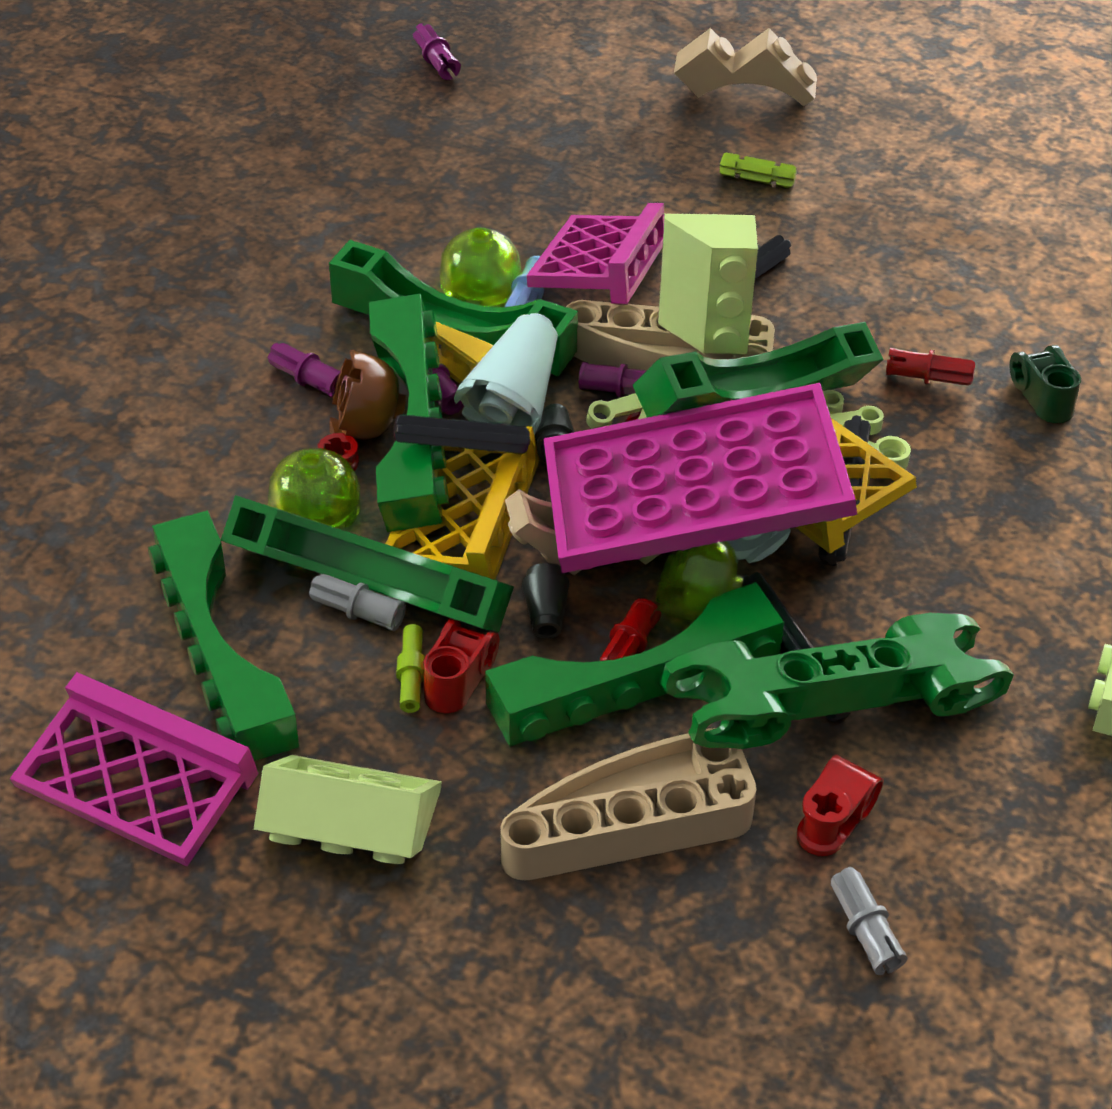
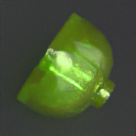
M484 227L465 230L454 236L442 252L440 262L441 288L446 295L466 302V299L480 300L481 306L488 307L508 301L512 293L511 286L513 280L518 275H521V259L518 250L509 237L496 230Z
M305 448L292 452L281 459L271 474L268 504L270 507L332 527H338L345 522V528L353 524L360 513V485L352 466L341 455L324 448Z
M728 541L692 547L687 550H678L676 555L669 553L656 593V602L661 604L657 611L660 610L662 614L676 619L695 621L703 613L711 599L723 595L725 592L740 588L743 577L736 574L738 559L732 545Z

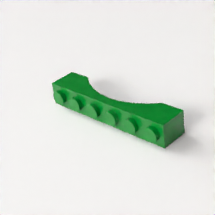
M349 240L329 262L331 297L334 304L369 315V302L421 293L425 311L433 310L436 322L483 340L493 346L519 316L538 313L547 317L552 322L558 334L550 374L560 376L577 352V310L542 299L510 307H488L463 302L443 294L420 281L402 267L387 251L353 240Z
M421 293L369 302L370 335L377 357L384 360L394 369L399 381L406 387L409 393L407 415L442 418L440 407H435L434 401L442 400L438 374H432V369L439 368L435 341L430 342V337L437 336V326L433 310L425 311ZM395 441L387 455L376 466L377 504L387 532L443 524L441 504L449 503L445 476H439V469L446 468L444 447Z
M866 322L832 327L792 345L749 357L712 359L704 357L696 351L661 357L632 386L648 418L816 383L821 384L823 391L852 386L884 359Z
M235 495L221 537L222 542L320 574H326L354 585L365 583L368 585L369 590L495 632L500 631L514 589L512 585Z
M208 510L152 525L155 545L148 547L151 564L155 574L164 572L166 577L161 579L168 607L177 605L179 611L174 612L175 623L181 640H191L192 646L187 647L192 669L196 676L204 673L206 681L201 682L207 707L209 711L218 709L221 716L216 718L219 735L249 747L254 761L298 748L296 715L280 678L257 668L238 655L221 637L211 619L215 597L226 576L222 543Z
M757 582L713 596L703 613L687 629L666 643L639 654L615 660L594 662L556 661L529 656L486 670V705L509 747L525 741L538 740L546 734L572 725H582L593 718L620 709H629L640 702L668 694L661 684L665 664L681 654L699 649L711 643L742 641L746 643L754 658L779 655L784 621ZM688 670L684 672L678 678V680L686 679L697 674L702 673V670Z

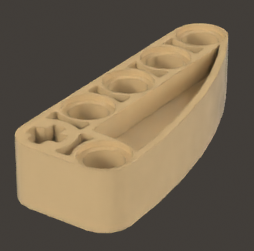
M577 300L566 306L578 311L577 352L574 357L589 364L620 367L624 363L628 364L629 369L647 371L661 357L695 351L704 357L712 359L743 358L773 351L774 325L770 320L760 316L751 315L747 354L702 353L659 325V307L614 304L591 300Z
M708 728L705 731H710L716 728ZM689 733L633 748L573 773L537 793L503 819L500 826L501 866L505 873L514 879L533 880L742 836L750 829L753 821L757 790L743 750L702 747L693 743Z

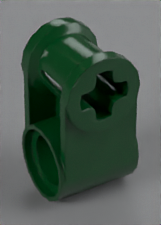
M1050 345L1044 351L1037 353L1014 352L1011 355L1009 364L1012 381L1034 408L1036 415L1051 423L1069 421L1074 416L1081 375L1067 360L1062 349L1058 345Z

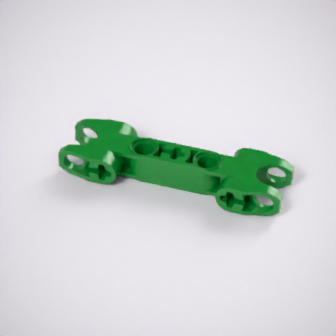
M930 612L901 618L888 629L885 638L801 649L754 658L746 643L742 641L711 643L699 649L681 654L666 663L661 684L665 692L675 698L700 699L708 703L693 713L692 725L688 731L693 743L706 748L746 749L765 746L779 740L789 730L791 720L883 707L897 702L923 699L932 713L937 716L966 713L1006 694L1014 674L1006 664L999 660L976 659L965 654L967 650L974 647L976 635L981 630L973 618L964 614ZM963 630L957 638H953L956 631ZM688 670H702V673L697 674L686 679L678 680V678ZM995 678L990 684L984 687L974 688V685H978L984 681ZM721 720L720 725L716 729L705 731L711 723Z

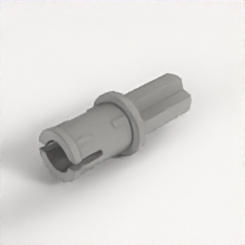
M320 574L314 577L309 591V596L312 600L346 612L348 619L356 620L359 617L386 627L391 631H396L399 628L405 615L406 606L404 601L395 600L369 590L368 585L365 583L353 585L332 576Z
M848 867L835 874L831 878V886L849 919L846 927L851 935L857 936L868 955L876 975H883L885 970L889 974L902 967L908 957L889 927L890 925L887 922L889 913L884 906L877 905L861 873L853 867Z

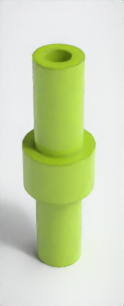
M416 624L404 627L402 653L397 657L396 677L401 682L400 709L407 713L419 710L421 683L424 681L423 629Z

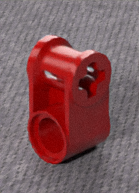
M452 618L446 622L439 638L429 653L426 654L423 661L424 699L430 709L445 714L454 713L461 710L467 704L472 693L485 675V671L491 669L494 664L500 642L498 633L489 631L483 634L462 627L460 621Z
M837 754L834 755L824 767L820 777L803 798L802 809L805 816L800 821L796 832L797 841L800 846L808 853L816 856H829L840 850L860 821L869 815L876 804L883 788V778Z

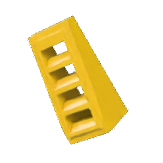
M436 322L437 336L430 337V342L435 341L439 364L445 365L450 371V377L460 384L493 345Z

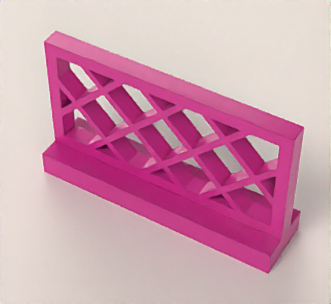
M648 203L640 216L571 215L526 275L527 287L610 289L611 303L628 304L663 247L664 203Z
M76 672L65 687L69 699L10 777L11 782L15 787L184 866H188L239 788L242 787L248 790L259 774L249 747ZM75 717L92 724L94 735L65 743L64 732ZM123 739L134 742L136 754L111 762L107 761L104 745ZM97 748L100 765L75 773L71 772L68 756ZM61 758L64 776L45 782L32 778L41 764ZM166 758L177 762L179 774L153 782L150 781L147 764ZM185 766L192 768V770L186 771ZM140 767L143 785L114 793L111 775ZM211 777L223 782L215 796L194 802L190 787L191 783ZM100 778L104 779L107 796L88 802L77 799L75 786ZM183 786L187 805L158 813L154 795ZM67 789L68 794L62 792L61 790ZM147 797L151 816L132 822L120 819L118 806ZM110 809L111 814H109V813H107V812H105V811H103V810ZM191 817L193 829L181 846L164 839L161 826ZM154 829L155 834L148 832L147 830Z

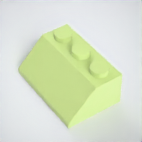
M665 214L658 324L702 353L747 354L758 253L755 215Z
M290 755L263 765L253 830L270 832L269 840L276 843L298 845L301 844L303 838L321 842V850L326 852L352 854L353 848L374 851V860L392 864L405 863V857L412 858L422 851L440 794L442 781Z

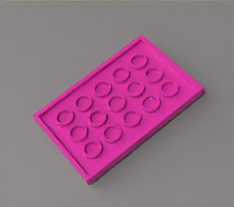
M820 383L544 438L556 543L562 573L587 570L597 566L637 560L642 557L677 550H687L692 547L733 541L743 537L783 531L793 527L823 521H834L838 518L858 515L856 499Z

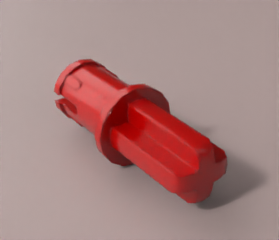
M892 347L889 350L888 356L890 360L887 359L886 375L924 379L925 384H930L932 380L968 386L973 382L975 375V362L973 360L935 355V350H930L929 354L898 350Z
M639 598L633 602L624 620L615 624L611 629V641L601 655L600 661L615 660L644 652L647 647L648 635L661 618L660 610L655 611L658 606L654 602L645 598Z

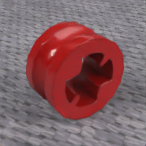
M333 433L319 441L317 451L319 467L322 472L333 477H343L356 471L359 466L358 443L355 438L344 433Z

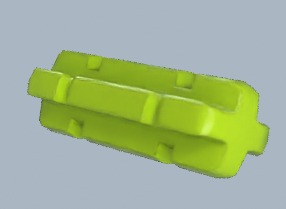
M728 152L723 154L720 161V174L723 176L735 178L736 174H739L740 179L771 185L772 181H775L776 186L791 188L794 185L797 171L794 165L781 163L780 166H775V161L749 156L740 159V155Z

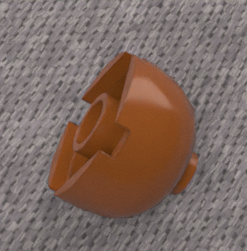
M351 349L349 351L351 359L345 358L333 395L332 404L337 405L339 420L330 417L329 428L330 434L344 433L347 436H352L356 441L365 442L382 435L388 430L392 420L396 419V416L403 414L406 395L399 393V379L394 369L384 360L369 353Z

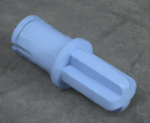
M540 256L530 257L525 264L522 274L513 280L511 286L512 293L505 307L524 305L543 297L544 288L527 287L526 276Z

